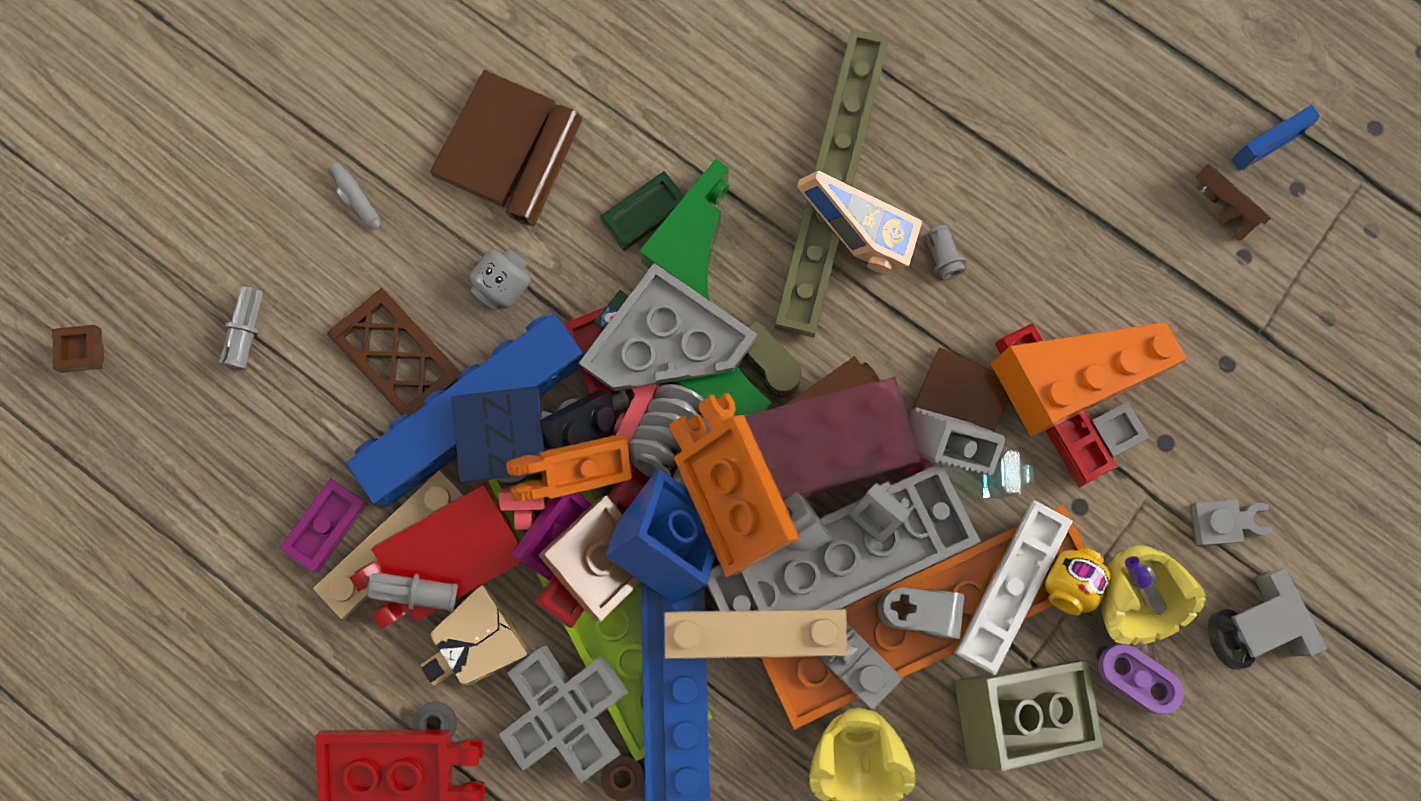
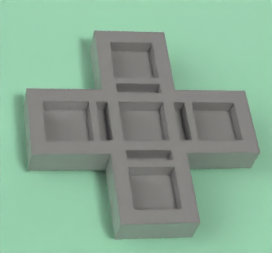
M543 646L507 672L531 708L530 711L499 733L502 741L522 771L532 766L557 747L580 783H582L620 755L596 717L629 692L604 656L595 660L569 680L548 647Z

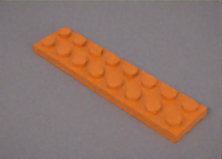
M1064 504L1053 509L1071 519ZM1073 522L1024 620L1054 606L1049 600L1050 594L1046 590L1045 579L1058 555L1065 550L1079 551L1080 548H1086ZM1018 526L842 608L846 609V622L902 678L953 654ZM902 587L963 594L964 604L960 639L923 635L921 632L886 626L877 615L876 605L878 599L883 593ZM901 597L899 601L891 602V610L898 613V619L900 615L908 613V606L901 604ZM818 656L760 657L793 729L859 699Z

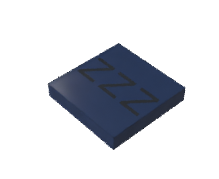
M533 386L451 396L460 483L517 477V475L508 474L506 466L508 461L526 455L539 456V452L546 451L540 420L543 419L540 387ZM542 471L535 472V473H531V474L520 475V476L534 475V474H542Z

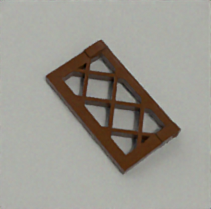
M382 287L327 333V336L345 353L401 416L409 413L411 415L425 406L423 402L429 395L440 389L447 390L459 381L458 376L461 372ZM384 306L395 318V324L372 323V316L379 308ZM355 329H365L363 351H357L345 338ZM371 330H394L392 352L369 351ZM400 331H407L422 347L421 353L398 352ZM369 357L392 358L390 380H383L369 365ZM398 358L421 359L419 381L396 380ZM427 360H434L445 372L436 382L425 381ZM395 386L419 387L418 397L407 406L395 393Z

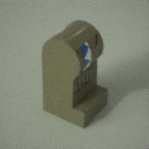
M756 319L748 328L758 334L757 339L737 366L746 360L764 378L765 387L769 393L775 397H789L799 387L802 376L801 366Z

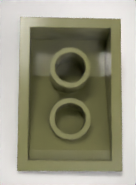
M1088 660L997 672L996 675L984 674L954 680L969 769L1004 771L1103 748Z

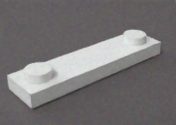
M1035 500L1030 502L953 654L991 675H996L1073 522L1071 519Z

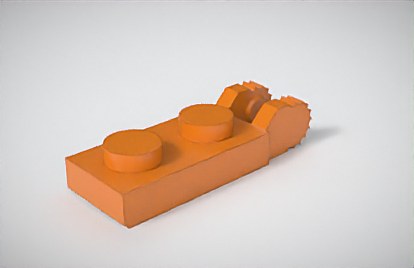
M623 434L539 452V456L526 455L511 459L506 463L508 474L514 476L542 471L543 481H528L511 487V500L518 502L542 497L552 499L632 479L628 442Z

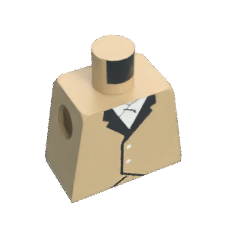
M482 585L431 632V638L440 651L420 666L427 679L434 686L453 673L463 686H468L523 661L532 653L490 588Z

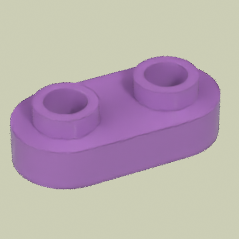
M1126 644L1113 645L1105 649L1101 654L1098 669L1102 679L1148 712L1168 714L1175 711L1181 705L1184 690L1179 678L1135 647ZM1118 658L1122 659L1126 665V669L1121 675L1117 674L1114 670V662ZM1155 683L1162 689V696L1158 700L1154 699L1151 695V687Z

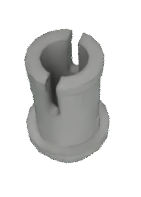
M941 225L930 229L929 233H925L924 239L937 265L934 268L935 273L941 275L942 280L953 279L964 273L965 268L963 265L966 263L964 256H959L949 227Z

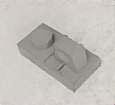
M846 622L847 656L818 657L870 710H874L903 678Z

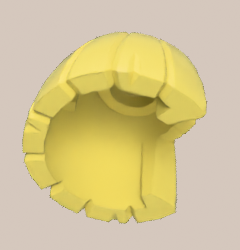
M1133 545L1115 555L1107 567L1111 574V582L1101 600V610L1106 630L1112 640L1114 639L1115 642L1126 645L1130 643L1133 645L1138 643L1148 644L1155 642V638L1161 640L1179 631V625L1185 627L1197 616L1196 612L1202 610L1203 602L1206 601L1204 597L1206 594L1197 580L1169 555L1148 546ZM1128 557H1138L1143 566H1149L1156 574L1158 581L1155 586L1166 604V610L1162 615L1150 613L1137 588L1133 585L1125 565V560Z
M853 707L834 718L825 729L816 748L810 770V788L812 793L815 792V796L820 800L899 801L904 798L903 794L908 795L915 786L914 767L902 740L893 727L877 712Z

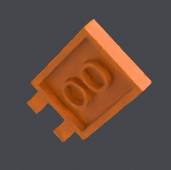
M724 394L717 400L714 395H710L699 403L700 412L711 429L710 433L705 435L706 425L699 414L694 415L689 420L685 416H680L670 424V430L682 450L681 453L674 457L675 462L727 578L740 574L800 537L744 415L734 416L736 410L735 403L729 394Z

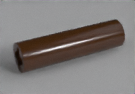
M562 105L553 106L505 211L513 220L527 226L536 225L582 122V117L574 110Z

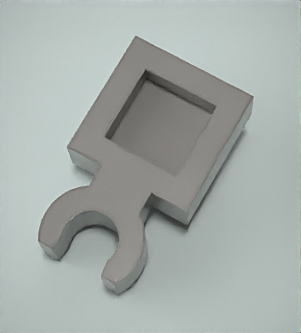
M1238 500L1200 502L1190 505L1196 546L1244 542L1243 531L1255 537L1272 532L1271 526L1259 527L1254 522L1255 513L1269 510V506L1265 503L1247 506L1241 512Z

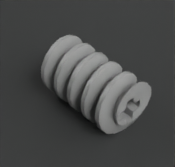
M666 384L659 387L656 391L655 399L648 406V412L641 418L640 426L635 428L633 432V440L628 442L630 463L650 478L659 469L671 477V473L665 467L675 468L677 466L674 459L676 455L673 453L679 454L682 450L670 430V424L680 416H685L689 420L694 415L701 414L699 403L704 399L696 392L683 386Z

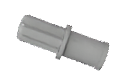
M245 286L240 288L232 322H226L224 326L228 330L219 364L246 370L254 335L259 333V330L254 327L263 296L262 291Z
M375 572L369 578L367 596L371 599L409 604L408 609H413L414 605L453 612L458 584L452 585L419 579V574H415L414 578Z

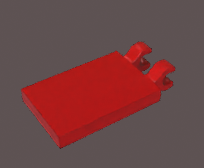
M485 482L371 548L376 560L356 570L355 574L349 578L359 592L368 587L369 578L375 572L414 578L415 574H419V579L452 585L458 584L456 599L522 563L512 555L520 543V539L503 510L500 511V505ZM388 601L379 606L377 611L372 613V616L380 629L408 612L416 623L439 609L414 605L413 609H408L409 604Z
M321 730L315 735L317 801H485V782L473 781L452 786V765L478 766L479 758L484 757L483 739H466L451 742V730Z

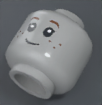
M510 247L505 253L498 249H490L469 275L473 285L470 291L484 304L494 310L499 306L503 308L511 307L531 282L529 273L524 269L528 261Z

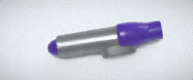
M1128 557L1125 560V565L1133 585L1137 588L1150 613L1162 615L1166 610V604L1155 586L1158 581L1156 574L1149 566H1143L1138 557Z

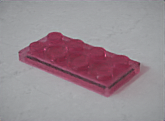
M896 377L744 416L782 499L790 497L796 491L801 495L914 465L921 461Z

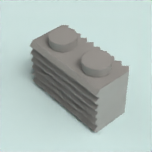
M915 407L911 410L900 442L903 449L934 463L991 476L998 463L1005 438L1004 435L992 432L974 423Z

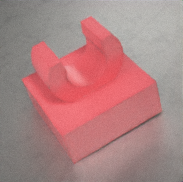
M505 484L499 493L500 511L514 510L515 530L530 529L536 520L535 510L544 509L548 502V497L523 502L511 500L510 489L515 485Z

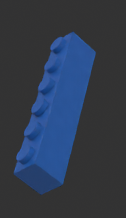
M555 313L548 317L547 315H542L533 320L526 327L527 332L515 341L507 340L493 350V357L480 366L475 364L465 369L458 376L459 381L447 390L440 389L435 391L424 400L425 406L412 415L409 413L397 418L389 426V432L378 440L373 438L364 442L355 450L356 455L346 463L373 504L384 507L390 506L457 457L451 396L533 386L540 387V396H542L581 368L579 362L585 353Z

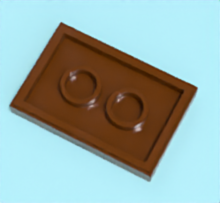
M483 70L430 170L432 176L504 208L534 150L553 106L556 105L555 100L487 70Z

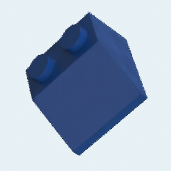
M659 469L652 475L617 522L605 557L674 604L707 585L715 551L688 489Z

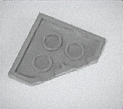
M654 263L581 359L579 365L613 391L734 371L756 341L758 334Z

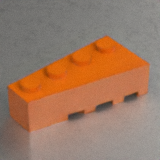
M1167 322L1010 346L990 364L1030 437L1166 373L1188 358Z

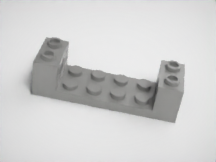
M938 463L893 484L887 491L899 503L904 498H907L909 500L907 510L911 513L883 544L848 515L861 501L859 500L820 518L832 538L824 545L805 552L790 550L784 547L740 574L727 578L721 565L711 569L706 586L718 611L837 610L968 549L981 541L943 465Z

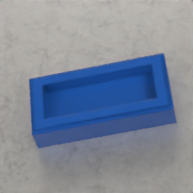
M1313 105L1308 106L1247 143L1231 160L1238 170L1248 168L1305 133L1319 120V113Z

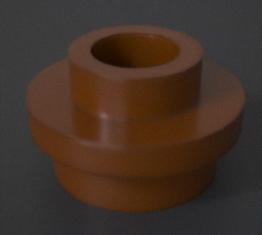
M618 756L604 766L602 770V788L614 800H631L640 793L644 786V770L641 764L630 756ZM619 770H625L631 776V782L626 787H620L615 783L614 777Z

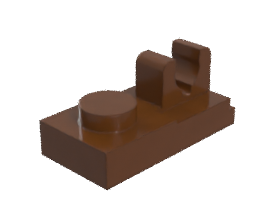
M1209 163L1196 176L1201 181L1197 189L1209 200L1216 203L1221 198L1230 205L1218 217L1217 222L1220 226H1223L1230 218L1244 217L1242 228L1234 235V238L1237 240H1243L1261 222L1266 224L1271 219L1267 212Z

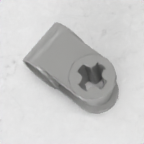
M902 587L891 589L883 593L878 599L876 605L877 615L886 626L921 632L923 635L960 639L964 604L963 594ZM901 597V604L908 606V613L900 615L898 619V613L891 610L890 605L891 602L899 601Z

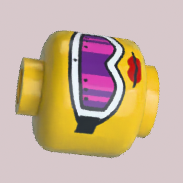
M1084 547L1080 548L1079 551L1065 550L1061 552L1045 579V587L1050 594V602L1058 609L1072 615H1080L1082 612L1095 610L1111 582V574L1103 564V557L1097 552Z

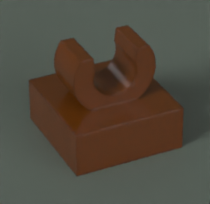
M96 325L52 329L53 370L66 373L102 369L104 345L102 344L101 328Z

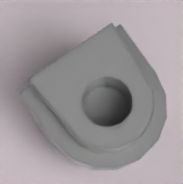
M797 491L783 501L800 537L785 546L786 548L805 552L814 550L832 539L819 517Z

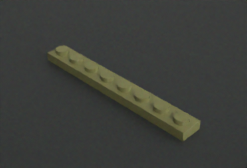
M851 28L815 172L825 173L851 187L853 186L890 39L887 36ZM808 200L775 328L814 338L839 237Z

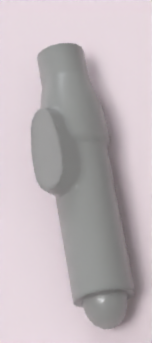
M341 163L332 165L330 171L335 177L338 185L336 190L341 199L348 207H354L367 227L378 229L380 227V217L359 188L357 181L345 170Z

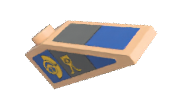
M820 171L799 179L798 189L854 257L867 262V266L871 270L883 274H889L891 271L909 266L922 220Z

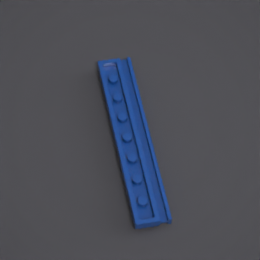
M641 582L646 801H711L706 658L665 659V612H705L704 586L673 604Z

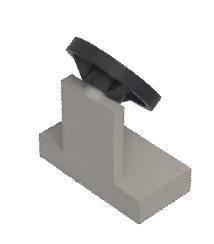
M1285 568L1268 571L1254 578L1265 602L1239 614L1230 609L1220 610L1213 613L1208 622V636L1211 646L1219 660L1232 670H1242L1250 667L1254 663L1256 656L1285 643L1288 644L1294 656H1313L1327 649ZM1220 617H1228L1235 625L1220 620ZM1218 629L1223 633L1224 641L1232 651L1233 659L1224 650L1219 638Z

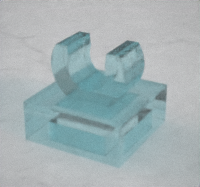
M1001 451L994 473L991 476L983 475L984 498L999 499L1021 494L1022 483H1034L1033 466L1020 465L1019 451Z

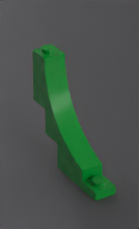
M717 159L712 162L640 249L642 264L649 269L654 263L709 301V262L713 244L721 225V211L711 203L717 205L724 198L730 187L727 184L729 168ZM738 366L733 372L667 382L668 384L688 388L699 394L703 399L714 395L717 400L724 394H729L735 403L736 410L734 416L744 415L750 429L770 416L768 412L772 402L752 385Z

